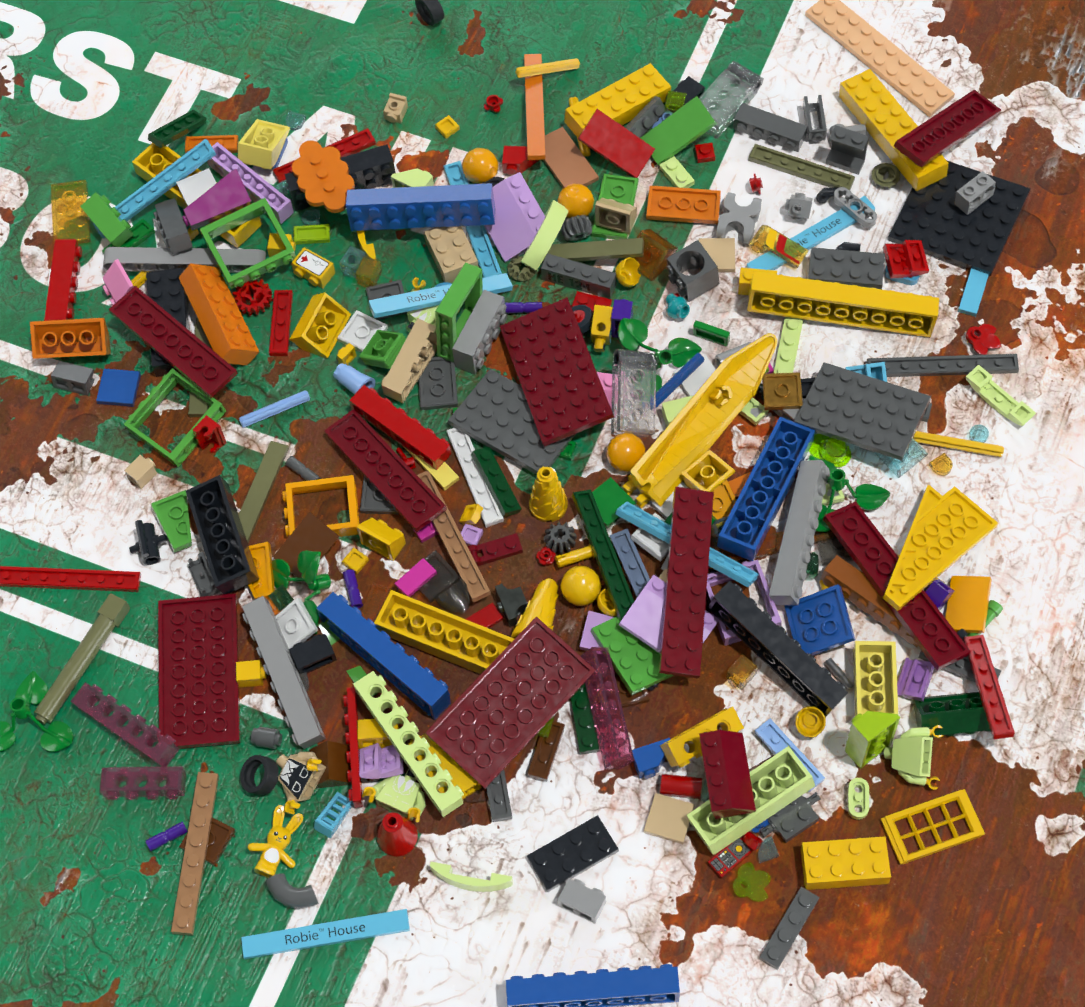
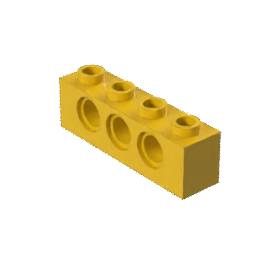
M734 707L723 709L661 744L660 747L670 766H679L681 768L690 763L689 759L695 756L697 759L703 756L699 733L717 730V725H720L721 729L726 731L738 732L744 729ZM685 743H687L689 746L688 753L684 749Z

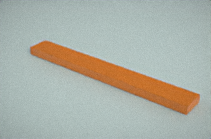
M524 54L525 66L542 64L541 54ZM541 74L525 77L528 160L546 159L543 82Z

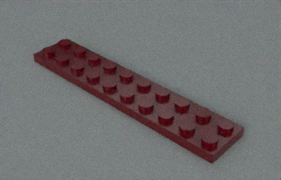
M675 487L659 673L691 678L700 677L714 492Z
M856 501L826 514L823 518L825 523L883 599L899 558ZM924 590L898 611L884 600L937 671L969 656L971 652Z

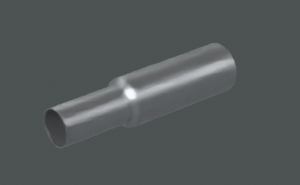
M829 658L824 663L848 690L854 686L832 658Z

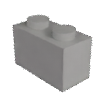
M568 878L557 900L558 906L596 924L606 904L604 892L597 888L590 889L586 887V884L579 879L571 880Z

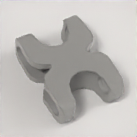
M728 192L724 201L723 214L719 218L716 238H725L728 232L737 230L743 235L742 243L750 245L754 236L755 223L759 219L762 199L753 198L750 205L740 206L735 202L736 194Z

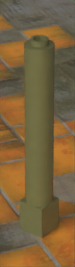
M111 593L108 595L98 610L99 616L34 711L35 718L40 723L45 725L46 722H52L114 627L118 628L129 612L130 607L127 601Z

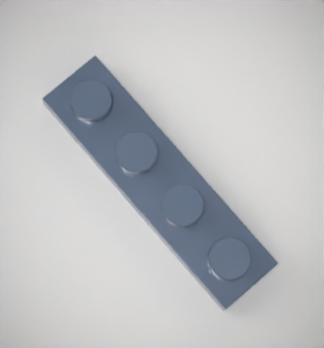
M628 529L611 534L610 540L637 599L650 578L633 540L630 539L631 535Z

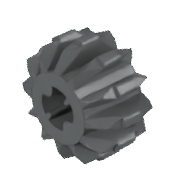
M577 215L566 219L562 224L561 231L565 240L577 241L592 233V224L587 216Z
M558 521L557 526L551 523L550 529L545 530L544 542L547 543V548H552V552L560 551L562 555L563 550L570 552L571 547H575L576 543L574 540L577 539V535L574 533L573 526L568 527L567 522L561 525Z

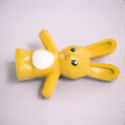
M278 805L274 809L272 828L267 835V843L248 844L249 851H263L254 868V872L266 878L275 875L280 859L289 868H294L296 865L295 861L284 849L289 845L291 835L301 825L303 815L300 813L295 814L284 828L282 824L285 811L282 805Z

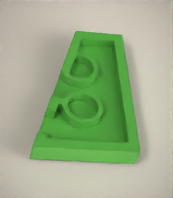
M186 490L151 503V508L164 534H166L173 551L177 552L192 546Z

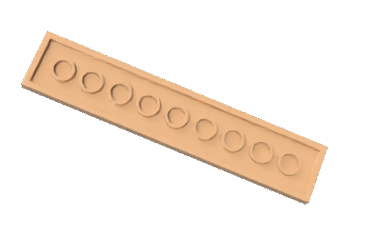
M819 0L805 11L806 17L929 117L954 98L955 93L840 0Z

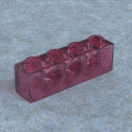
M183 766L102 768L100 792L110 800H116L118 797H126L127 799H138V797L157 799L158 796L177 799L179 796H185L186 772ZM127 781L124 787H119L121 782ZM142 781H148L144 787H139ZM162 781H168L165 786L159 787V784Z

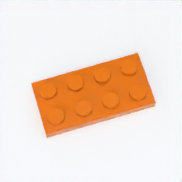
M649 186L646 219L718 225L721 191Z

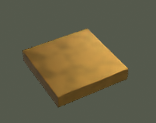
M800 372L763 374L764 410L801 409L803 400Z

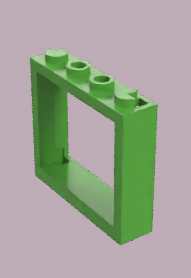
M266 198L200 228L201 235L230 289L237 286L242 287L244 283L256 280L266 272H273L277 267L283 264L287 265L289 261L296 258L295 251ZM267 213L286 250L231 276L212 238Z
M468 263L463 265L435 311L437 356L454 362L452 348L483 292L482 269L476 265L473 266ZM465 301V309L456 323V315Z
M172 368L167 375L163 376L162 381L151 390L149 396L140 402L136 411L128 416L129 419L124 425L130 433L179 467L198 445L192 429L175 449L169 453L139 431L138 428L177 383L211 406L193 428L206 415L217 423L226 412V409L222 403L213 397H208L191 381Z

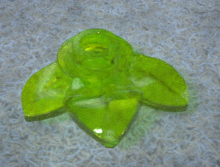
M747 862L738 869V878L733 882V890L739 897L748 896L753 901H764L768 898L764 888L770 883L771 875L765 871H755L753 864Z

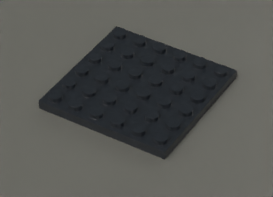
M947 161L949 163L947 177L918 191H915L912 187L888 236V241L902 244L904 240H921L925 254L968 269L972 268L991 276L1031 188L987 174L996 182L994 195L967 215L955 205L956 191L981 172Z

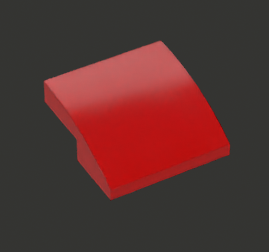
M904 240L902 244H885L883 246L890 278L913 277L929 272L921 240Z

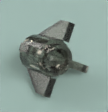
M463 579L459 580L448 590L440 594L436 601L441 607L454 614L459 612L461 615L470 608L468 606L470 599L467 584Z

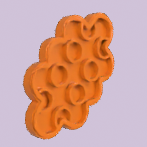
M312 140L302 143L299 148L300 157L292 163L293 175L298 178V188L305 193L306 201L309 205L315 207L324 205L331 213L342 212L346 208L347 190H354L355 188L353 178L348 175L349 168L347 163L341 160L340 152L334 147L322 148L318 142Z

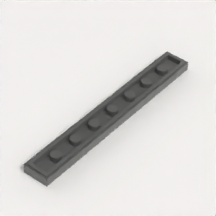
M1017 354L867 358L866 361L867 364L885 362L887 377L968 375L978 365L989 374L1019 372Z

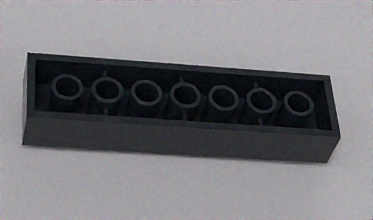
M729 581L713 597L708 609L806 703L820 709L826 718L848 694L846 687L841 682H836L825 667L819 666L814 656L806 653L797 640L791 639L782 626H777L767 612H762L752 598L744 595L739 585Z

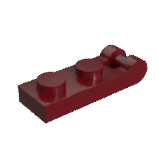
M517 533L479 545L468 546L477 566L523 553ZM483 553V556L479 557L477 554Z

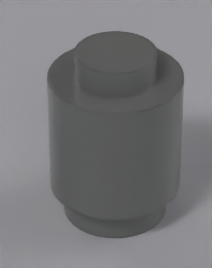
M254 728L251 734V743L257 747L276 749L282 743V734H280L279 729Z

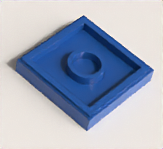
M103 369L96 399L97 403L134 407L141 377L140 371Z

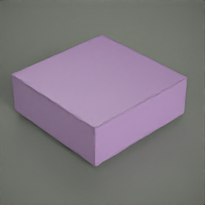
M466 523L461 531L467 546L478 545L483 534L482 529Z

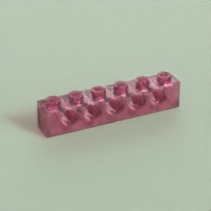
M591 647L581 657L596 670L585 684L604 769H622L634 761V756L609 648Z
M85 682L71 702L165 769L179 751V748L174 744L176 740L168 734L165 737L160 734L161 730L155 725L151 724L149 727L145 724L147 720L139 714H136V716L132 715V710L124 704L119 706L116 704L118 700L110 694L105 696L102 694L103 690L95 684L90 686ZM143 731V734L138 737V734ZM158 741V744L152 747L154 742Z

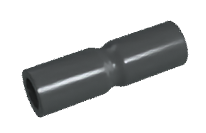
M290 456L287 459L286 465L301 475L306 481L321 479V477L309 468H306L294 456Z

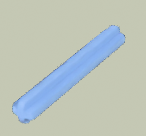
M304 390L241 416L239 421L242 427L249 426L310 400V396Z

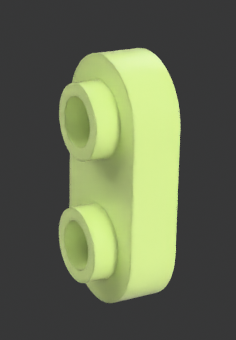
M854 778L848 786V813L852 818L860 820L865 818L869 812V785L862 778ZM858 787L862 792L857 793L854 789ZM859 807L862 811L856 812L854 808Z

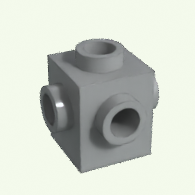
M804 193L791 195L790 199L786 200L785 210H788V216L795 220L809 219L813 198L806 197Z

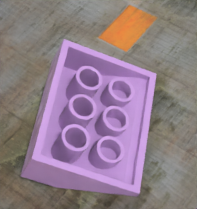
M520 172L504 179L493 187L496 208L495 225H484L505 263L511 261V258H516L517 255L525 254L545 218Z
M653 575L623 617L619 626L660 653L666 583ZM705 610L703 643L719 621L717 617Z

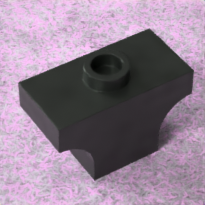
M503 584L495 586L496 595L499 600L497 606L500 613L505 614L510 627L517 625L518 616L524 613L527 607V601L521 587L508 589Z

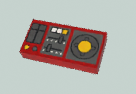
M740 837L710 859L708 865L722 879L752 854L753 850Z

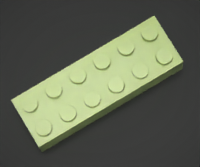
M789 746L750 772L756 812L715 819L711 811L709 799L687 814L690 824L712 855H715L815 787L812 775Z

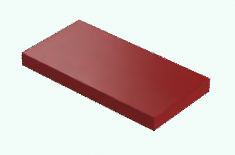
M599 109L595 110L578 137L579 141L633 178H638L655 148Z

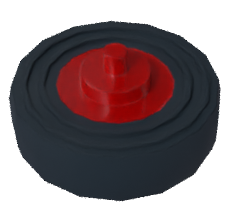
M586 305L572 307L583 334L592 327L593 312Z

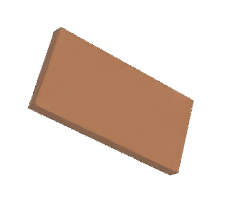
M563 127L545 135L546 159H543V161L562 188L574 183L588 186L599 180V176Z

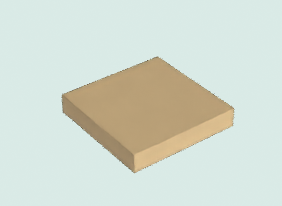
M735 238L698 239L718 266V272H735Z
M655 793L644 833L684 844L690 824L687 814L694 810L695 804Z

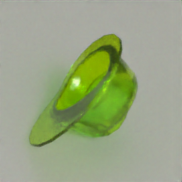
M819 433L814 435L813 443L809 449L812 456L829 461L836 468L843 467L849 463L851 450L846 442Z

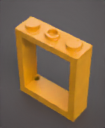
M354 475L285 484L286 491H283V500L287 502V508H284L285 519H288V525H285L287 537L296 529L293 495L347 488L350 522L326 526L340 537L359 535L357 526L360 523Z

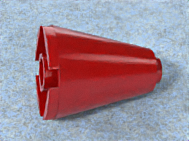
M395 812L385 815L377 832L379 847L384 853L394 857L405 856L411 852L418 839L414 823Z

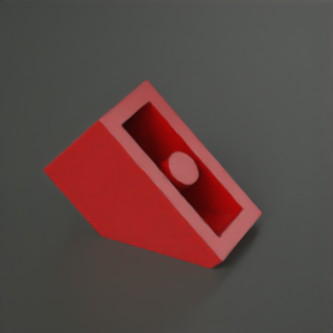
M504 146L502 159L504 174L514 175L519 172L522 174L539 161L528 160L527 146Z

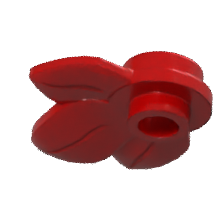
M982 324L979 327L972 326L966 332L967 341L973 344V349L979 355H987L988 349H999L1001 347L999 338L994 335L997 329L990 324Z

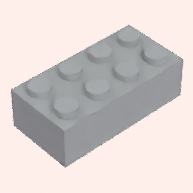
M483 290L452 348L456 368L472 374H476L477 370L482 368L485 355L490 353L493 340L498 338L500 326L505 324L507 320L503 296Z

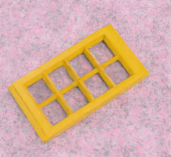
M965 789L881 818L883 827L900 865L985 835ZM957 800L963 814L950 818L945 804ZM940 806L946 820L934 824L928 810ZM924 812L930 826L917 830L911 816ZM907 818L913 832L900 836L895 821ZM965 818L971 832L958 836L953 822ZM948 824L954 838L942 842L936 828ZM932 830L937 844L925 848L919 834ZM915 835L921 850L908 854L903 839Z

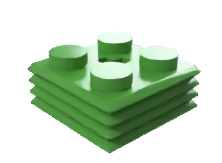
M377 330L359 357L365 362V365L391 369L407 338L403 336V333Z

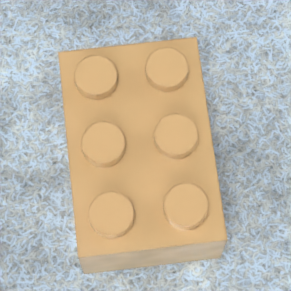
M461 226L434 227L424 231L426 245L444 282L453 283L465 263L478 266V260Z

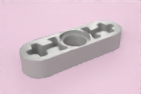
M840 187L835 190L834 202L852 218L867 228L873 227L876 224L877 214L847 188ZM856 204L860 209L852 210L850 206Z

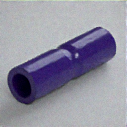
M542 302L505 303L506 314L531 313L542 308Z
M352 569L343 572L350 604L352 608L355 606L359 609L363 606L355 572Z
M182 821L168 828L165 832H161L145 841L149 850L152 851L168 841L186 834L188 831Z

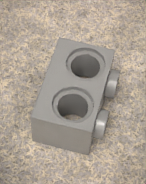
M982 171L956 191L955 205L968 215L994 195L996 182Z

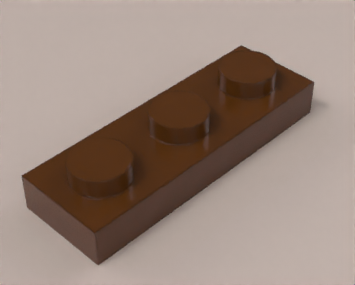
M550 720L542 728L528 771V777L548 781L565 724Z

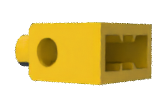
M594 306L591 340L594 343L593 350L596 352H604L605 345H610L613 307Z

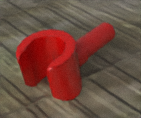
M401 448L396 449L402 460L411 469L416 467L413 457L407 458Z

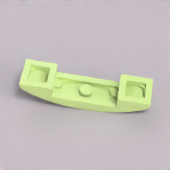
M555 200L552 201L538 232L520 261L537 271L567 216L568 210Z
M980 365L976 366L966 376V380L972 388L1001 415L1018 425L1024 426L1036 412L1023 401L1018 403L992 381V375Z
M430 862L431 871L437 877L452 886L464 890L492 892L506 889L513 885L512 876L491 873L489 881L452 874L451 865Z

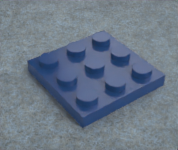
M839 584L800 598L798 605H784L792 637L800 643L801 648L806 653L816 655L856 640L843 592Z

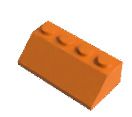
M104 318L30 322L33 359L111 354L110 337Z

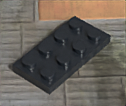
M597 815L528 854L527 859L546 891L550 892L567 882L568 878L576 877L619 852V848Z

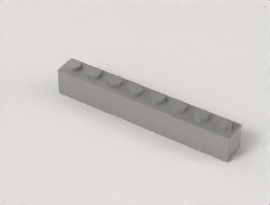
M822 460L801 461L769 593L770 598L776 605H798L799 599L802 596V586L807 575L806 569L810 562L811 547L814 545L815 530L818 528V517L822 511V500L826 494L827 479L830 477V470Z
M262 596L242 606L245 612L242 614L247 624H250L252 629L249 631L254 641H257L259 646L256 650L260 658H263L265 661L263 665L264 670L272 678V682H270L271 687L279 695V699H277L278 704L282 710H285L287 715L284 717L289 728L292 727L294 732L292 734L294 743L306 749L326 739L270 602Z

